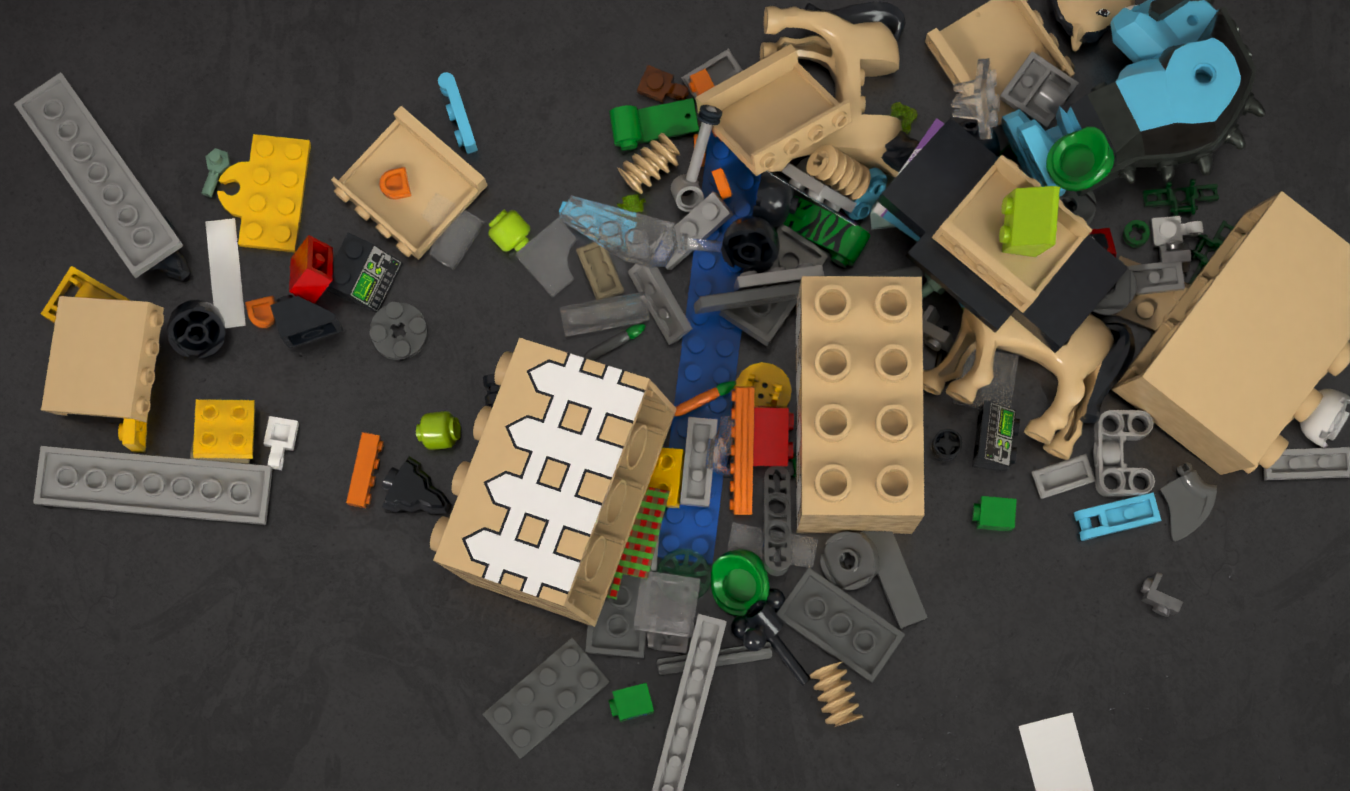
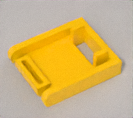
M71 266L41 312V315L55 323L59 296H64L71 284L80 288L75 297L130 300Z

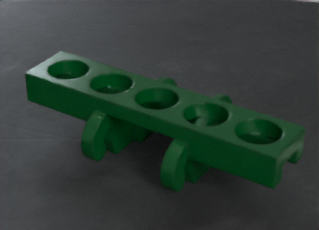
M1190 179V187L1171 189L1172 183L1170 181L1166 183V188L1144 190L1142 192L1144 208L1172 205L1170 212H1173L1174 216H1178V212L1189 211L1192 215H1195L1196 210H1198V206H1195V203L1219 200L1217 193L1218 185L1195 186V179ZM1211 189L1214 196H1204L1203 191ZM1176 192H1184L1185 200H1177L1175 197ZM1163 193H1167V200L1161 199ZM1154 194L1157 196V201H1148L1147 196ZM1188 203H1189V206H1178V205H1177V204H1188Z
M1223 220L1213 240L1208 238L1206 234H1199L1197 236L1200 241L1195 250L1191 249V255L1193 259L1197 258L1201 261L1192 275L1189 284H1192L1201 272L1202 266L1208 263L1207 253L1210 251L1216 252L1217 249L1214 246L1219 248L1225 240V237L1221 236L1223 228L1227 227L1230 231L1234 228L1227 224L1226 221ZM1207 244L1209 247L1203 255L1200 252L1203 246Z

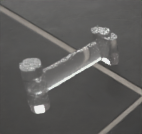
M680 233L678 236V254H687L689 250L721 252L722 241L689 238L688 233Z

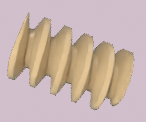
M663 133L658 136L659 142L656 140L650 141L651 150L647 147L641 149L642 157L638 154L632 156L633 164L625 161L623 163L625 171L618 168L619 173L628 185L639 194L643 193L642 183L648 187L652 186L651 176L658 181L661 179L658 170L661 169L667 174L670 172L667 163L670 162L676 167L679 165L676 156H680V153L672 141Z
M830 144L818 147L807 161L806 170L809 175L815 176L817 180L823 181L824 184L831 186L835 191H839L850 200L861 198L869 187L871 180L869 169Z
M842 662L822 667L810 674L811 679H820L814 685V690L824 691L817 699L821 702H828L821 710L822 713L832 714L825 722L826 724H835V727L863 718L862 714H853V711L859 707V704L849 703L848 701L855 695V692L845 691V688L851 684V681L841 680V677L847 673V669H837V666Z

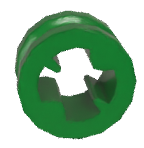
M1141 220L1129 222L1123 232L1126 244L1134 248L1145 245L1150 235L1148 225ZM1137 227V231L1141 229L1144 232L1140 237L1141 240L1137 241L1135 240L1136 237L1132 239L1129 236L1132 228Z

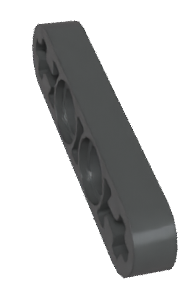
M771 466L768 468L763 481L764 568L773 576L784 575L789 570L791 562L790 473L783 466ZM774 475H779L781 480L779 492H774L775 482L772 480ZM772 501H781L785 505V510L781 513H774L770 510L769 504ZM776 527L781 528L785 532V537L782 540H774L770 537L769 531ZM780 548V561L785 562H782L780 567H776L773 562L775 549Z

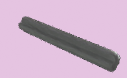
M766 641L765 646L759 651H750L744 645L720 648L715 667L769 659L772 657L771 643ZM687 654L658 658L657 668L659 675L683 672Z

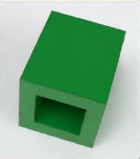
M981 496L978 503L973 504L972 521H977V529L1012 531L1015 528L1017 499Z
M647 682L612 691L614 698L609 699L612 716H619L620 722L654 713Z

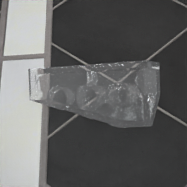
M575 196L569 198L559 214V220L626 262L649 268L666 267L678 247L675 225L673 222Z

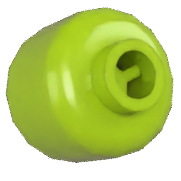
M504 209L488 224L491 227L488 232L490 238L504 252H508L513 248L518 252L530 241L526 237L530 233V226L515 210L507 212Z
M449 411L426 413L422 416L420 424L416 426L417 439L422 441L428 450L451 448L455 445L456 440L460 439V422Z

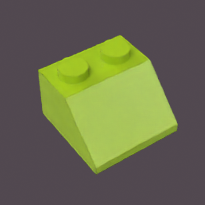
M1060 187L1016 188L1004 197L1001 206V212L1005 214L1004 225H1002L999 233V242L1002 243L1003 253L1037 257L1056 244Z

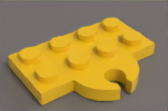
M253 134L250 161L238 162L228 167L220 176L219 182L221 184L227 185L228 183L236 182L240 185L239 192L233 196L227 195L224 191H217L218 198L224 209L232 216L241 218L239 247L296 252L311 146L310 140Z

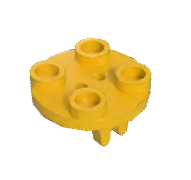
M763 362L752 364L744 369L736 380V386L754 387V406H787L790 402L792 388L789 378L782 369L774 364ZM762 384H767V388H763ZM762 394L764 397L760 399L758 395Z

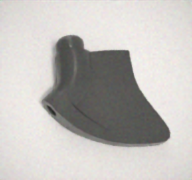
M1190 462L1177 467V472L1181 477L1159 489L1168 504L1170 534L1173 541L1183 539L1201 526L1210 514L1216 499L1217 485L1205 483L1197 470H1193Z

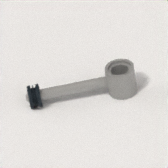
M700 106L697 118L702 123L688 172L676 177L671 184V193L678 208L684 212H691L704 200V194L697 178L712 127L720 123L723 113L714 106ZM693 190L690 195L682 196L685 191Z

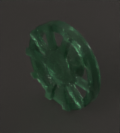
M685 548L673 550L666 554L658 565L656 573L657 584L664 596L674 602L682 604L696 601L708 591L711 582L710 566L707 560L694 550ZM685 554L684 563L679 564L675 556ZM689 555L697 558L693 565L688 564ZM670 558L675 565L674 569L665 566V563ZM702 562L705 571L695 572L694 569ZM662 569L671 573L672 576L661 578ZM706 575L705 584L695 579V577ZM673 581L674 584L666 590L662 583ZM695 584L702 589L696 594L691 585ZM677 586L680 587L679 597L671 594ZM684 588H688L691 594L690 597H683Z

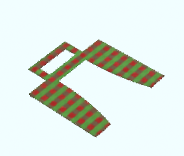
M653 487L648 488L641 502L615 572L611 589H609L606 596L607 598L617 600L623 574L648 579L670 491Z

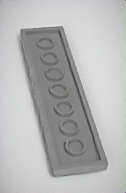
M61 72L14 103L135 278L183 247L179 238Z
M41 446L33 503L44 506L266 525L273 467Z

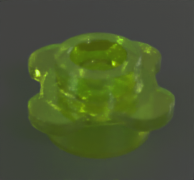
M900 102L893 103L890 116L898 119L899 116H903L904 120L901 121L902 130L907 134L910 133L912 121L918 116L917 111Z
M639 194L627 195L622 197V202L617 203V206L621 207L622 214L644 211L643 202H646L645 198L639 199Z

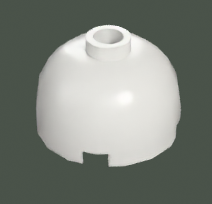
M1335 389L1319 390L1323 394L1320 404L1306 420L1300 423L1301 430L1305 436L1323 448L1328 447L1325 442L1327 439L1333 441L1337 437L1350 414L1345 411L1347 403L1350 405V396Z

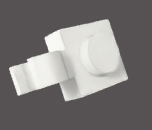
M1180 216L1152 218L1150 221L1153 249L1159 248V245H1165L1168 241H1183V238L1197 237L1203 233L1202 221L1181 224Z
M269 416L263 444L266 447H271L268 465L273 467V469L282 470L285 450L294 451L299 422L296 420Z

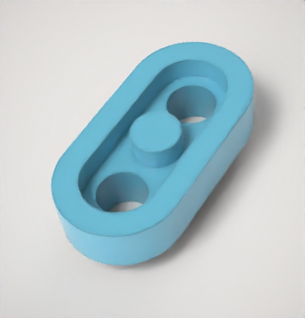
M879 168L869 169L871 174L869 187L861 198L852 200L857 203L852 213L843 209L852 220L867 217L879 196L886 189L888 178Z

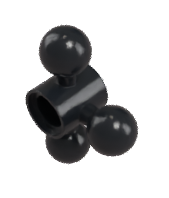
M776 588L769 589L766 601L759 600L748 608L745 616H738L732 621L731 631L733 635L743 639V644L748 650H761L766 644V639L773 637L781 630L783 621L775 611H778L785 602L783 592Z

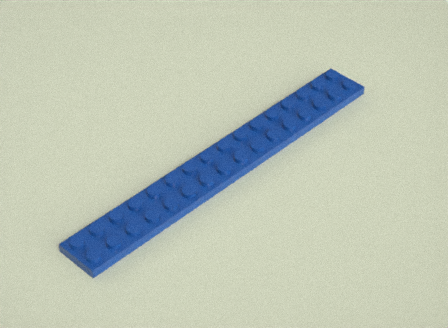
M712 130L707 144L702 192L704 199L712 192H716L720 196L711 171L719 168L723 169L733 194L732 197L723 201L734 215L703 241L693 253L686 308V318L693 329L683 336L674 402L675 407L709 389L716 388L719 383L735 381L742 330L719 315L720 311L695 314L694 303L700 296L734 292V284L737 277L744 273V268L736 265L732 268L723 259L721 246L727 228L735 220L744 216H752L754 205H756V195L761 174L755 176L723 141L720 142L719 138L713 135ZM731 392L727 395L719 396L715 400L685 415L674 416L672 420L669 448L684 450L686 448L688 417L718 420L709 507L680 505L679 508L665 509L659 534L658 558L713 565L733 404Z

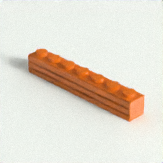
M735 386V390L731 392V401H735L734 409H731V419H734V427H731V438H734V445L730 447V455L734 456V461L730 463V474H733V481H730V492H733V499L729 501V508L733 510L734 515H752L754 387Z

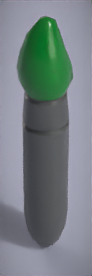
M636 324L628 327L625 331L587 351L583 358L593 361L626 343L629 339L638 337L646 326L644 324Z

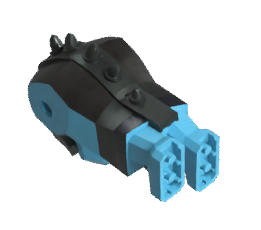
M1147 0L1140 5H1131L1123 8L1111 21L1112 41L1133 64L1127 65L1120 72L1115 82L1107 84V82L1098 84L1091 89V93L1086 94L1076 103L1059 105L1056 113L1057 126L1046 131L1035 119L1030 120L1020 109L1002 116L1001 125L1013 152L1018 157L1017 160L1023 172L1028 177L1036 179L1042 187L1057 186L1050 178L1046 168L1048 152L1061 137L1086 127H1095L1104 133L1114 152V165L1111 172L1100 182L1088 189L1076 191L1079 197L1117 177L1124 178L1130 184L1134 183L1136 167H1156L1157 171H1161L1163 180L1166 183L1173 179L1175 174L1174 168H1177L1180 164L1190 162L1198 164L1202 175L1207 176L1212 171L1214 151L1222 144L1226 145L1229 142L1239 150L1244 149L1246 142L1243 134L1238 129L1240 126L1237 123L1241 115L1246 116L1247 113L1263 117L1265 109L1253 97L1254 93H1252L1256 75L1252 54L1248 46L1244 45L1240 37L1239 28L1236 22L1231 19L1226 7L1216 10L1213 7L1215 0ZM1060 188L1059 197L1066 192L1065 189Z

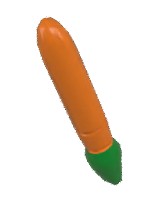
M736 382L719 383L716 388L709 389L676 406L677 410L674 416L685 415L715 400L719 396L727 395L735 388Z

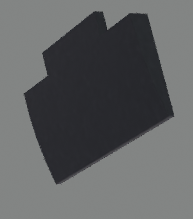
M950 117L882 192L877 201L920 237V240L907 253L906 257L993 332L996 333L1005 321L1012 316L1056 353L1128 268L1088 235L1044 287L1034 302L1022 313L935 241L932 236L998 159L995 154Z

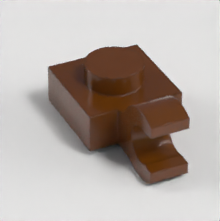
M650 65L647 66L637 88L638 94L664 103L666 96L681 101L686 100L689 92H687L688 87L673 83L674 75Z

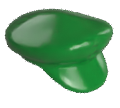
M1086 127L1061 137L1050 148L1046 158V168L1050 178L1058 187L1068 191H1081L1094 186L1111 172L1114 165L1113 149L1110 147L1104 133L1095 127Z
M746 549L727 551L712 566V594L718 606L732 616H745L748 608L755 602L767 600L770 589L768 574L764 568L763 561L754 552Z

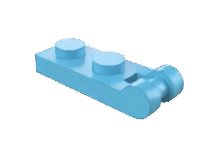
M442 73L438 78V84L441 93L449 97L450 104L445 106L450 121L456 120L459 130L454 131L458 146H465L467 154L476 152L478 149L455 78L451 73Z
M1154 493L1074 512L1075 520L1079 521L1081 532H1079L1081 541L1161 521ZM1098 516L1100 527L1093 528L1090 518Z

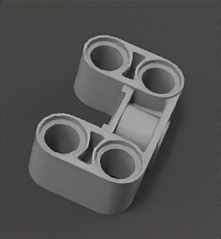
M1108 410L1102 413L1099 421L1094 424L1093 460L1096 479L1095 487L1103 497L1133 498L1147 494L1154 487L1155 478L1151 471L1145 468H1127V464H1124V442L1141 440L1153 429V418L1146 411ZM1104 419L1114 421L1116 425L1114 432L1104 429L1102 424ZM1133 419H1139L1144 423V432H1137L1133 429L1131 424ZM1105 476L1115 478L1117 481L1116 489H1108L1104 485ZM1134 476L1144 478L1146 481L1145 489L1140 490L1133 485Z

